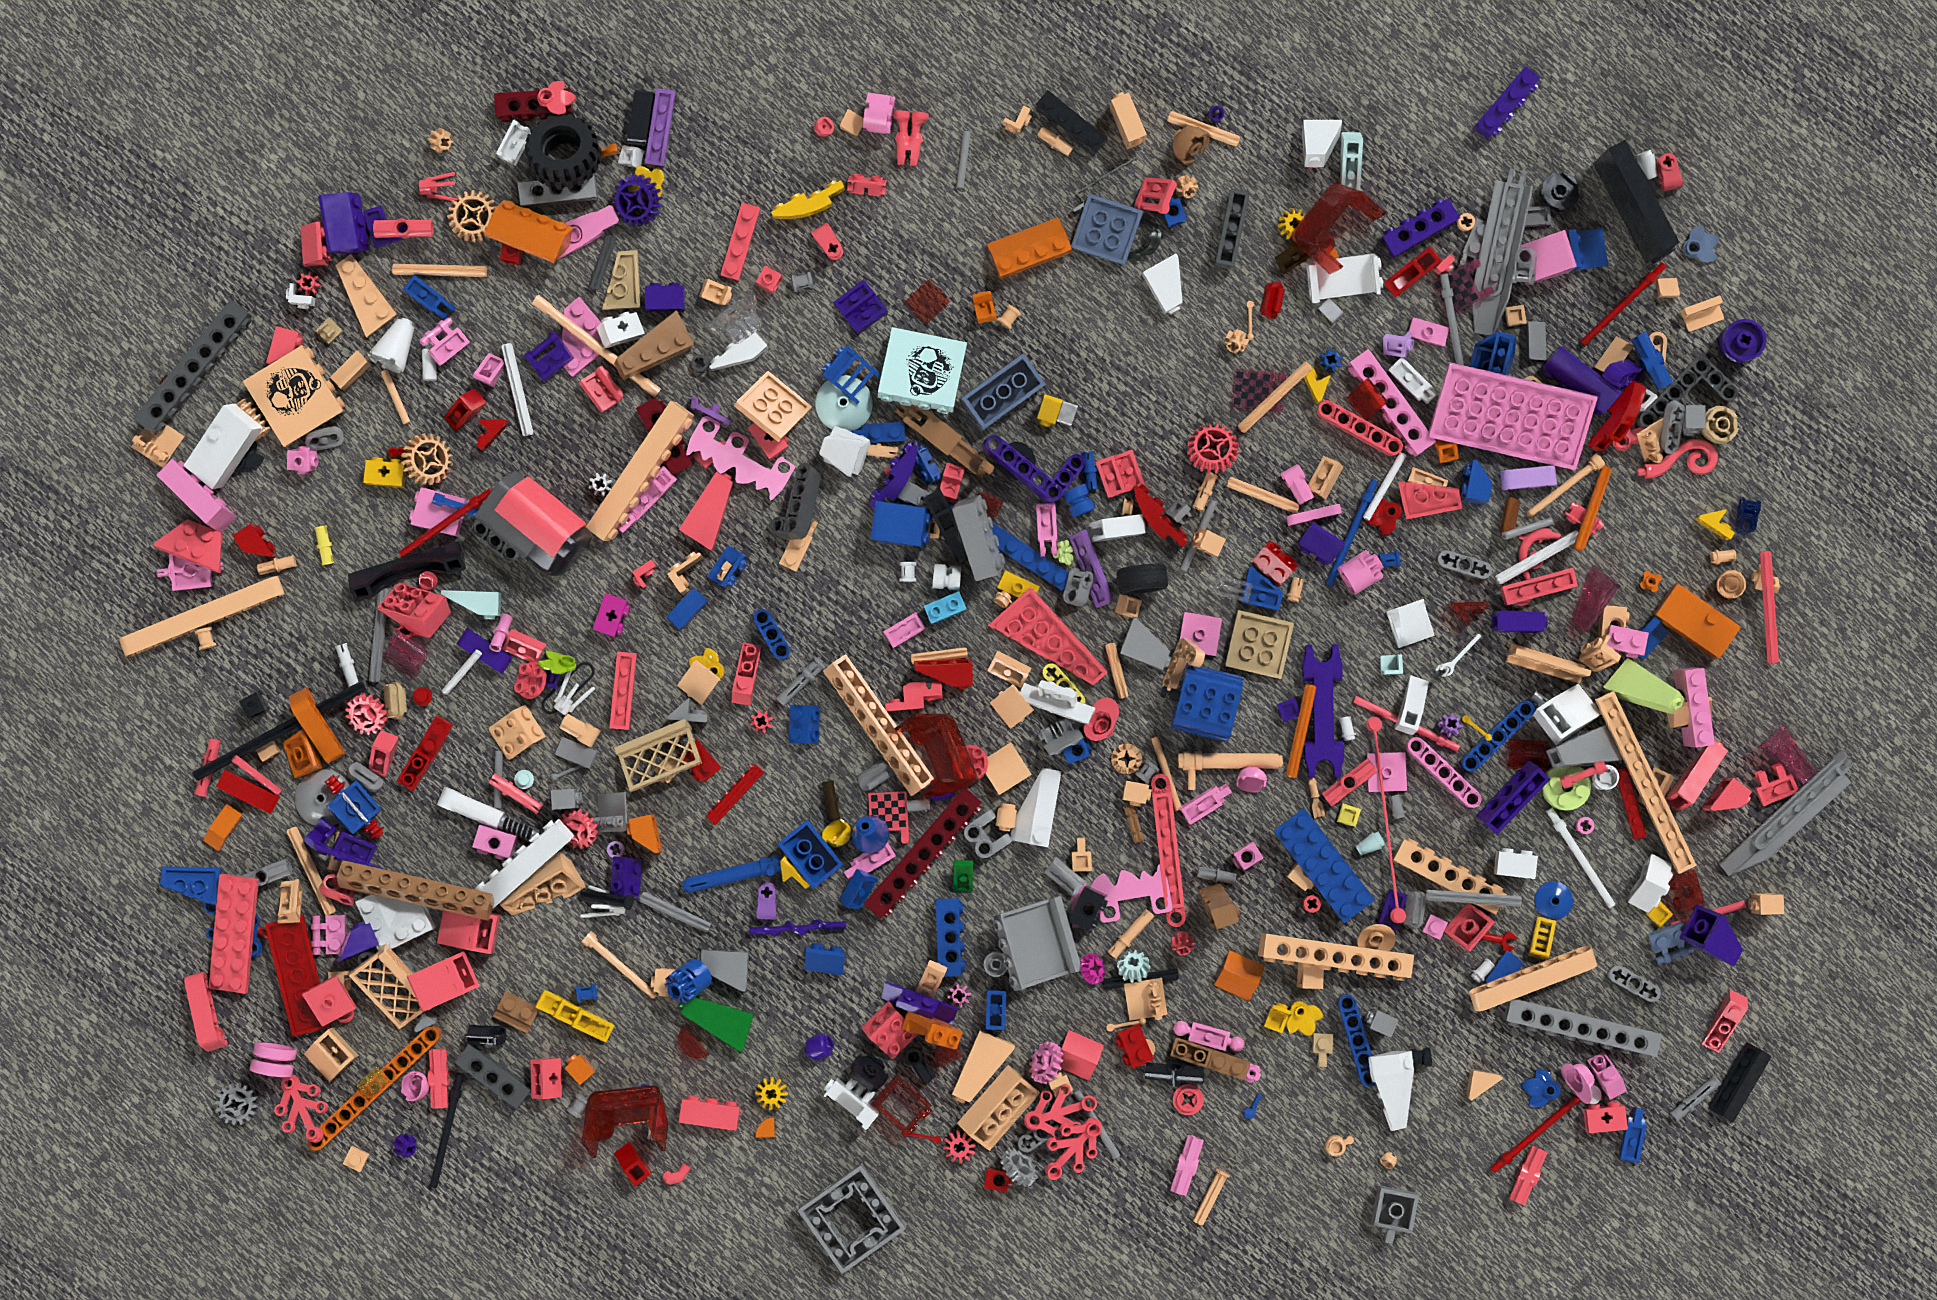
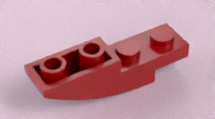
M1633 380L1608 409L1612 415L1588 442L1591 448L1603 453L1613 440L1618 443L1621 442L1631 428L1641 408L1646 391L1644 385Z
M1136 483L1134 485L1135 496L1149 525L1163 540L1169 535L1180 546L1184 547L1188 542L1186 539L1188 535L1180 528L1176 530L1172 526L1173 521L1166 515L1162 517L1161 514L1165 511V508L1162 507L1164 503L1158 497H1151L1148 494L1150 490L1145 485L1141 484L1139 486Z
M436 715L396 782L413 792L445 744L446 738L454 724Z

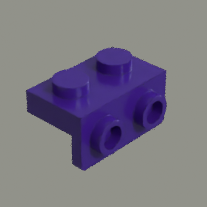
M613 857L610 894L639 897L643 858Z

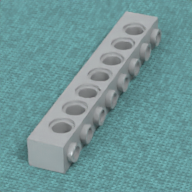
M1519 999L1507 1002L1503 1020L1508 1021L1510 1026L1519 1028V1025L1522 1024L1527 1026V1030L1538 1032V1029L1546 1030L1545 1034L1557 1036V1033L1564 1035V1039L1572 1041L1580 1038L1583 1039V1043L1593 1046L1595 1042L1601 1043L1602 1048L1613 1050V1047L1621 1048L1620 1052L1631 1055L1632 1051L1639 1053V1057L1650 1059L1651 1056L1657 1057L1662 1034ZM1525 1010L1530 1012V1017L1527 1020H1523L1521 1017L1522 1012ZM1543 1015H1547L1549 1018L1548 1023L1542 1025L1540 1022V1018ZM1562 1019L1567 1021L1565 1029H1560L1559 1022ZM1580 1024H1585L1586 1031L1583 1034L1578 1032ZM1600 1028H1603L1605 1031V1035L1602 1038L1597 1037V1031ZM1618 1033H1622L1624 1036L1623 1041L1617 1043L1615 1040ZM1641 1037L1642 1045L1635 1047V1039Z

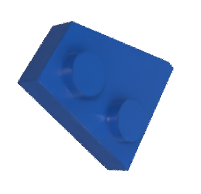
M1249 566L1241 603L1279 611L1283 591L1273 585L1265 576H1262L1254 567Z

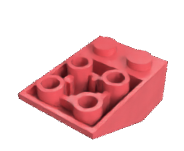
M400 582L377 607L379 611L414 634L430 638L451 613L446 596Z
M442 911L437 943L492 954L495 951L501 915L491 913L488 921Z
M464 951L407 976L422 1012L480 987Z

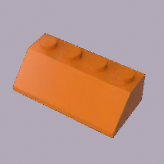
M503 200L495 208L484 236L555 263L568 249L573 227L566 225L564 222L553 220L546 215L533 212L529 208L518 206L511 201Z
M1058 217L987 244L1000 280L1072 252L1068 237Z

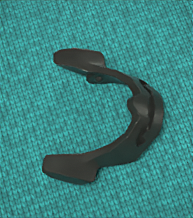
M1147 214L1142 215L1140 222L1143 225H1148L1151 229V234L1147 236L1149 244L1142 250L1130 252L1129 260L1139 261L1141 256L1152 255L1159 247L1162 234L1158 224L1148 220Z

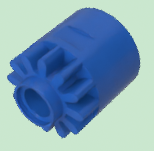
M690 959L666 977L667 983L664 985L667 987V993L673 1000L676 999L679 1004L682 1001L686 1004L711 985L712 977L709 969L703 962L697 959Z

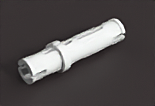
M347 643L335 646L340 660L339 666L342 667L347 685L350 687L356 684L358 679L353 666L354 660L350 657Z

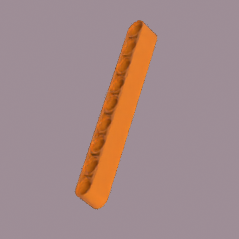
M437 1026L427 1027L319 1127L323 1131L322 1144L318 1146L314 1142L307 1140L309 1148L315 1151L320 1150L332 1141L441 1039L442 1032ZM429 1030L435 1031V1040L428 1038ZM415 1043L422 1046L421 1053H416L413 1050ZM401 1056L408 1060V1064L405 1067L399 1063ZM386 1070L393 1072L392 1080L385 1077ZM372 1083L378 1084V1093H374L371 1090ZM358 1096L364 1098V1106L357 1104L356 1099ZM344 1109L350 1112L351 1116L349 1119H345L342 1116ZM329 1123H334V1124H335V1126H336V1131H335V1132L329 1131V1129H328V1124H329Z

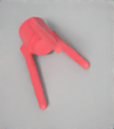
M455 172L435 177H426V180H420V194L427 195V199L435 198L451 202L454 200L458 203V198L434 194L437 193V187L455 184L454 181L436 182L437 180L454 176Z

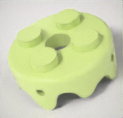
M1552 766L1545 773L1550 780L1542 788L1543 797L1555 809L1565 811L1577 809L1589 798L1591 792L1590 778L1587 777L1573 783L1572 789L1569 792H1565L1562 789L1560 778L1568 774L1572 776L1584 769L1580 766L1554 769Z

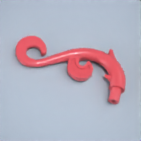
M1541 528L1519 536V539L1523 540L1519 548V562L1527 558L1528 549L1535 541L1539 540V543L1550 539L1557 541L1560 539L1561 534L1552 532V529ZM1533 551V552L1529 553V555L1531 556V555L1535 554V553L1538 552V551ZM1543 561L1531 567L1530 569L1539 568L1542 565ZM1529 570L1522 573L1524 580L1531 579ZM1532 599L1517 602L1514 604L1518 606H1524L1528 604Z

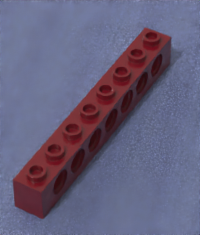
M964 787L865 901L864 905L880 919L883 916L887 918L894 910L892 908L896 901L900 903L906 897L904 892L907 888L910 887L912 889L918 883L917 877L920 873L925 874L932 865L929 863L932 859L935 858L937 860L944 853L942 848L945 844L950 845L956 839L955 833L959 828L963 830L969 824L967 819L970 815L973 814L975 816L981 810L980 804L982 802ZM959 805H965L968 808L966 815L960 816L957 814L956 809ZM948 819L955 822V828L950 831L944 828V822ZM934 834H940L943 841L939 845H934L931 837ZM923 848L928 849L930 852V856L926 860L919 857V851ZM909 863H914L917 866L915 874H909L906 871V866ZM896 878L904 880L905 885L903 888L898 889L894 886ZM888 892L892 895L890 903H884L881 900L883 893Z

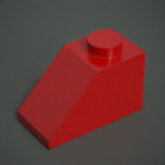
M474 388L461 395L443 418L456 432L478 414L487 402Z

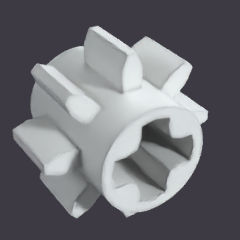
M596 473L595 479L590 478V481L593 483L589 486V489H595V496L600 492L605 497V492L611 490L609 484L613 483V481L606 480L607 474L600 477ZM604 480L603 484H605V487L598 489L596 483Z

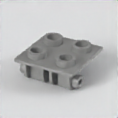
M1066 717L1061 719L1059 723L1062 729L1056 722L1055 724L1059 729L1057 732L1050 725L1054 734H1052L1049 727L1037 734L1050 756L1061 753L1064 748L1075 745L1084 738L1075 725L1074 720Z
M626 792L598 794L599 817H595L592 823L598 825L596 829H599V833L627 831Z

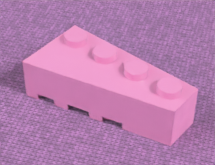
M171 459L157 476L205 524L222 533L237 516L226 507L227 504L221 498L213 495L214 491L206 484L204 486L198 477L193 473L191 474L183 466L185 464L183 461L177 462Z

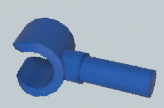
M1257 1094L1251 1108L1245 1107L1244 1118L1252 1119L1255 1117L1256 1108L1262 1095Z

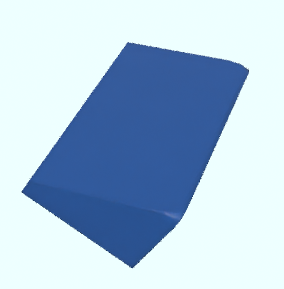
M856 869L839 899L846 908L860 910L878 878L865 871Z
M1506 951L1485 980V983L1517 972L1523 965V962L1509 951Z

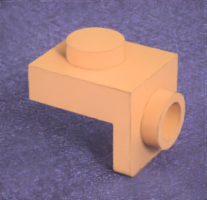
M1023 106L1016 122L1005 118L1003 121V125L1006 126L1005 129L1012 133L1016 131L1020 133L1023 126H1028L1032 118L1029 115L1030 108Z
M705 279L699 297L718 305H726L731 299L732 287Z
M1759 564L1757 570L1753 571L1751 580L1754 581L1755 589L1762 591L1761 566ZM1773 577L1774 593L1778 594L1780 588L1778 577Z
M1058 1072L1057 1077L1053 1076L1052 1082L1048 1081L1056 1098L1059 1094V1087L1063 1084L1068 1085L1070 1090L1073 1091L1066 1073L1061 1074V1072ZM1067 1087L1061 1088V1093L1066 1094L1068 1092Z

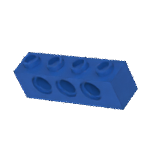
M959 898L936 899L938 963L947 967L944 977L961 976V972H965V960H961V952H964V941H960V933H964V922L960 921L959 914H963V902H959ZM953 913L956 917L955 921L947 923L944 920L945 914ZM948 932H953L956 935V940L952 943L945 940V935ZM949 951H953L957 955L956 960L953 962L947 961L945 957Z

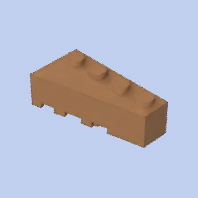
M677 310L616 358L614 364L622 380H626L692 349L694 344Z
M1221 883L1199 889L1210 926L1220 929L1239 922L1238 917H1241L1238 906L1232 903Z

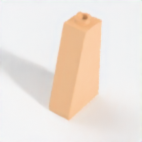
M980 1029L953 1089L952 1095L955 1096L954 1099L964 1104L965 1101L971 1102L1011 1054L1015 1044Z

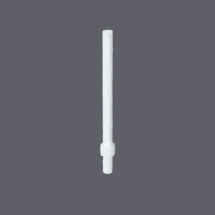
M1553 807L1548 809L1546 812L1553 821L1554 828L1557 832L1561 833L1609 908L1613 907L1615 902L1568 832L1566 823L1563 819L1559 818Z

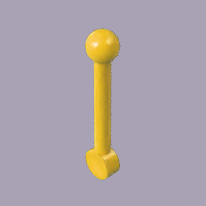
M1463 716L1462 721L1464 723L1470 724L1485 737L1486 741L1492 740L1491 734H1487L1471 721L1469 716Z

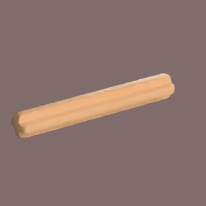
M1173 111L1169 113L1168 122L1184 128L1196 126L1209 134L1208 137L1235 147L1239 144L1240 136Z
M1230 477L1227 482V487L1292 513H1297L1299 509V503L1241 480Z

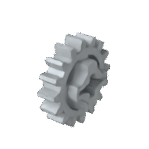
M232 1083L229 1084V1089L227 1087L222 1088L224 1093L217 1094L220 1100L215 1101V1104L219 1105L216 1112L221 1111L222 1114L219 1118L226 1117L225 1123H229L232 1120V1125H236L238 1121L242 1125L245 1123V1119L247 1121L252 1119L250 1114L255 1115L257 1113L253 1108L259 1106V1104L254 1103L258 1096H252L254 1089L247 1090L249 1085H245L242 1088L241 1083H237L236 1087ZM239 1092L245 1094L246 1097L241 1096ZM227 1095H228L229 1100H228V1102L225 1104V1099H226V1097H227ZM242 1101L244 1102V1103L240 1104L238 1107H237V1106H231V1107L229 1106V1105L233 1104L234 1102H242ZM249 1104L248 1110L245 1113L244 1108Z
M1014 1147L1008 1148L1000 1156L1002 1159L1000 1163L1004 1165L1002 1169L1006 1170V1175L1012 1178L1013 1182L1016 1180L1018 1185L1030 1186L1038 1178L1036 1175L1038 1171L1034 1169L1036 1165L1032 1164V1159L1026 1153L1022 1154L1020 1149L1016 1151Z

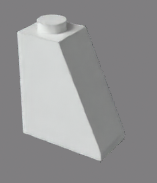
M1303 120L1304 167H1324L1340 137L1342 120Z
M1174 254L1142 274L1164 314L1169 312L1170 315L1179 311V306L1182 305L1178 255Z
M1143 514L1101 519L1085 524V529L1091 543L1141 535L1145 533L1146 528Z

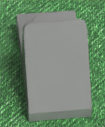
M688 698L668 716V720L680 721L685 719L690 722L708 723L709 715H705L704 711L693 710V714L690 713L691 698Z

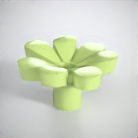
M1068 540L1058 542L1057 556L1053 557L1055 559L1059 558L1060 563L1071 565L1073 555L1070 553L1074 551L1072 546H1069Z

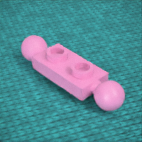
M1178 1021L1173 1028L1178 1036L1188 1034V1041L1226 1051V1047L1230 1046L1231 1050L1239 1052L1245 1045L1241 1037L1235 1036L1231 1039L1229 1038L1230 1032L1197 1022H1192V1026L1189 1027L1185 1021Z

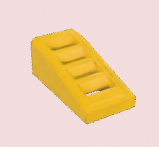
M1537 916L1528 956L1543 960L1549 958L1556 926L1555 920ZM1540 924L1550 926V930L1541 928ZM1538 932L1546 933L1549 935L1548 937L1538 935ZM1537 939L1547 942L1546 945L1536 943ZM1535 947L1544 949L1545 951H1537L1535 950Z

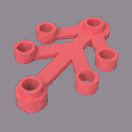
M296 1075L284 1077L281 1082V1088L284 1093L280 1104L276 1105L274 1109L275 1114L281 1117L285 1116L288 1112L287 1105L291 1096L294 1102L288 1120L282 1124V1130L286 1133L294 1132L296 1128L295 1122L299 1113L307 1129V1140L314 1143L320 1142L323 1138V1131L321 1128L314 1126L306 1107L315 1109L316 1112L323 1114L327 1112L328 1104L323 1101L315 1102L301 1098L299 1091L307 1092L310 1096L317 1097L321 1092L320 1087L314 1084L300 1083ZM292 1081V1085L288 1087V1082ZM315 1087L316 1092L312 1094V1089ZM323 1104L324 1108L320 1111L319 1107ZM283 1107V1112L279 1113V1109ZM291 1124V1128L287 1130V1125ZM312 1131H315V1135L311 1137Z
M1063 1084L1059 1087V1094L1051 1110L1043 1114L1046 1103L1052 1099V1094L1048 1090L1041 1092V1099L1035 1111L1026 1114L1024 1124L1029 1130L1036 1131L1042 1129L1052 1134L1054 1138L1061 1139L1063 1137L1062 1134L1060 1137L1054 1135V1132L1059 1130L1060 1127L1054 1128L1045 1123V1121L1053 1119L1060 1124L1068 1123L1070 1126L1074 1124L1081 1125L1080 1122H1073L1063 1115L1082 1109L1093 1111L1097 1106V1101L1093 1096L1087 1095L1083 1097L1081 1102L1060 1108L1065 1097L1071 1091L1068 1085ZM1062 1087L1068 1088L1066 1094L1061 1093ZM1044 1093L1050 1094L1048 1100L1043 1099ZM1088 1099L1092 1100L1093 1102L1092 1105L1089 1107L1085 1105V1102ZM1032 1117L1037 1118L1036 1124L1030 1123Z
M1090 1118L1082 1125L1070 1126L1068 1123H1063L1060 1126L1059 1131L1063 1136L1067 1137L1072 1133H1081L1077 1138L1056 1140V1138L1051 1137L1047 1140L1046 1145L1051 1151L1068 1147L1054 1163H1049L1046 1166L1045 1173L1050 1179L1057 1180L1061 1177V1167L1074 1153L1075 1160L1072 1162V1169L1076 1173L1084 1170L1083 1143L1087 1139L1088 1146L1085 1148V1154L1090 1159L1097 1156L1096 1136L1102 1131V1124L1097 1118Z

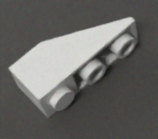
M753 329L750 331L745 330L739 336V341L735 344L732 342L725 348L726 352L721 357L717 355L711 360L710 363L712 365L709 367L712 371L754 361L768 349V346Z
M1410 676L1395 730L1410 735L1418 731L1429 681Z

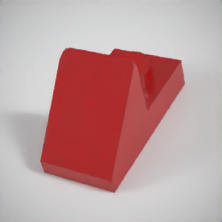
M505 419L478 420L488 432H483L478 437L476 446L484 452L510 423Z

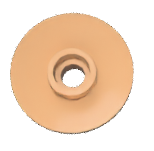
M1382 924L1366 927L1357 938L1358 947L1390 951L1396 942L1394 931Z

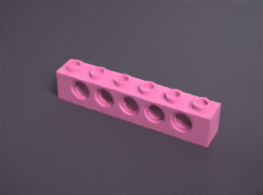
M1369 349L1348 364L1350 367L1348 368L1349 373L1354 378L1357 377L1361 382L1359 384L1360 388L1364 393L1368 392L1372 397L1370 399L1371 403L1376 409H1381L1383 412L1382 418L1387 424L1391 423L1394 427L1393 432L1398 439L1402 438L1406 444L1404 447L1410 455L1413 454L1416 457L1436 442L1434 438L1428 436L1429 431ZM1364 369L1372 371L1371 378H1366L1363 375ZM1375 384H1380L1383 386V393H1377L1375 391ZM1386 400H1393L1395 407L1389 409L1386 406ZM1398 415L1405 416V424L1398 423ZM1410 430H1414L1417 433L1416 440L1409 438L1408 432Z

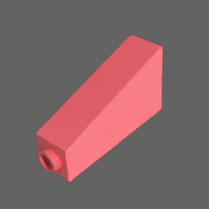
M716 472L679 528L681 532L710 551H713L734 485L730 481L732 477L726 473L719 474Z
M1714 740L1715 745L1702 747L1665 797L1667 804L1677 812L1694 804L1728 752L1719 741Z

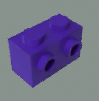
M650 283V286H645L646 311H685L684 286H680V283H669V286H661V283Z

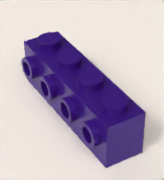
M1525 66L1473 128L1487 140L1491 135L1496 137L1502 130L1500 125L1505 120L1508 123L1515 114L1512 112L1515 107L1520 108L1527 100L1525 98L1527 93L1530 92L1532 94L1538 88L1539 84L1537 82L1540 77L1529 67Z

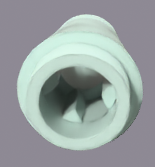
M1378 831L1376 833L1372 832L1356 845V848L1362 856L1383 849L1382 846L1386 844Z

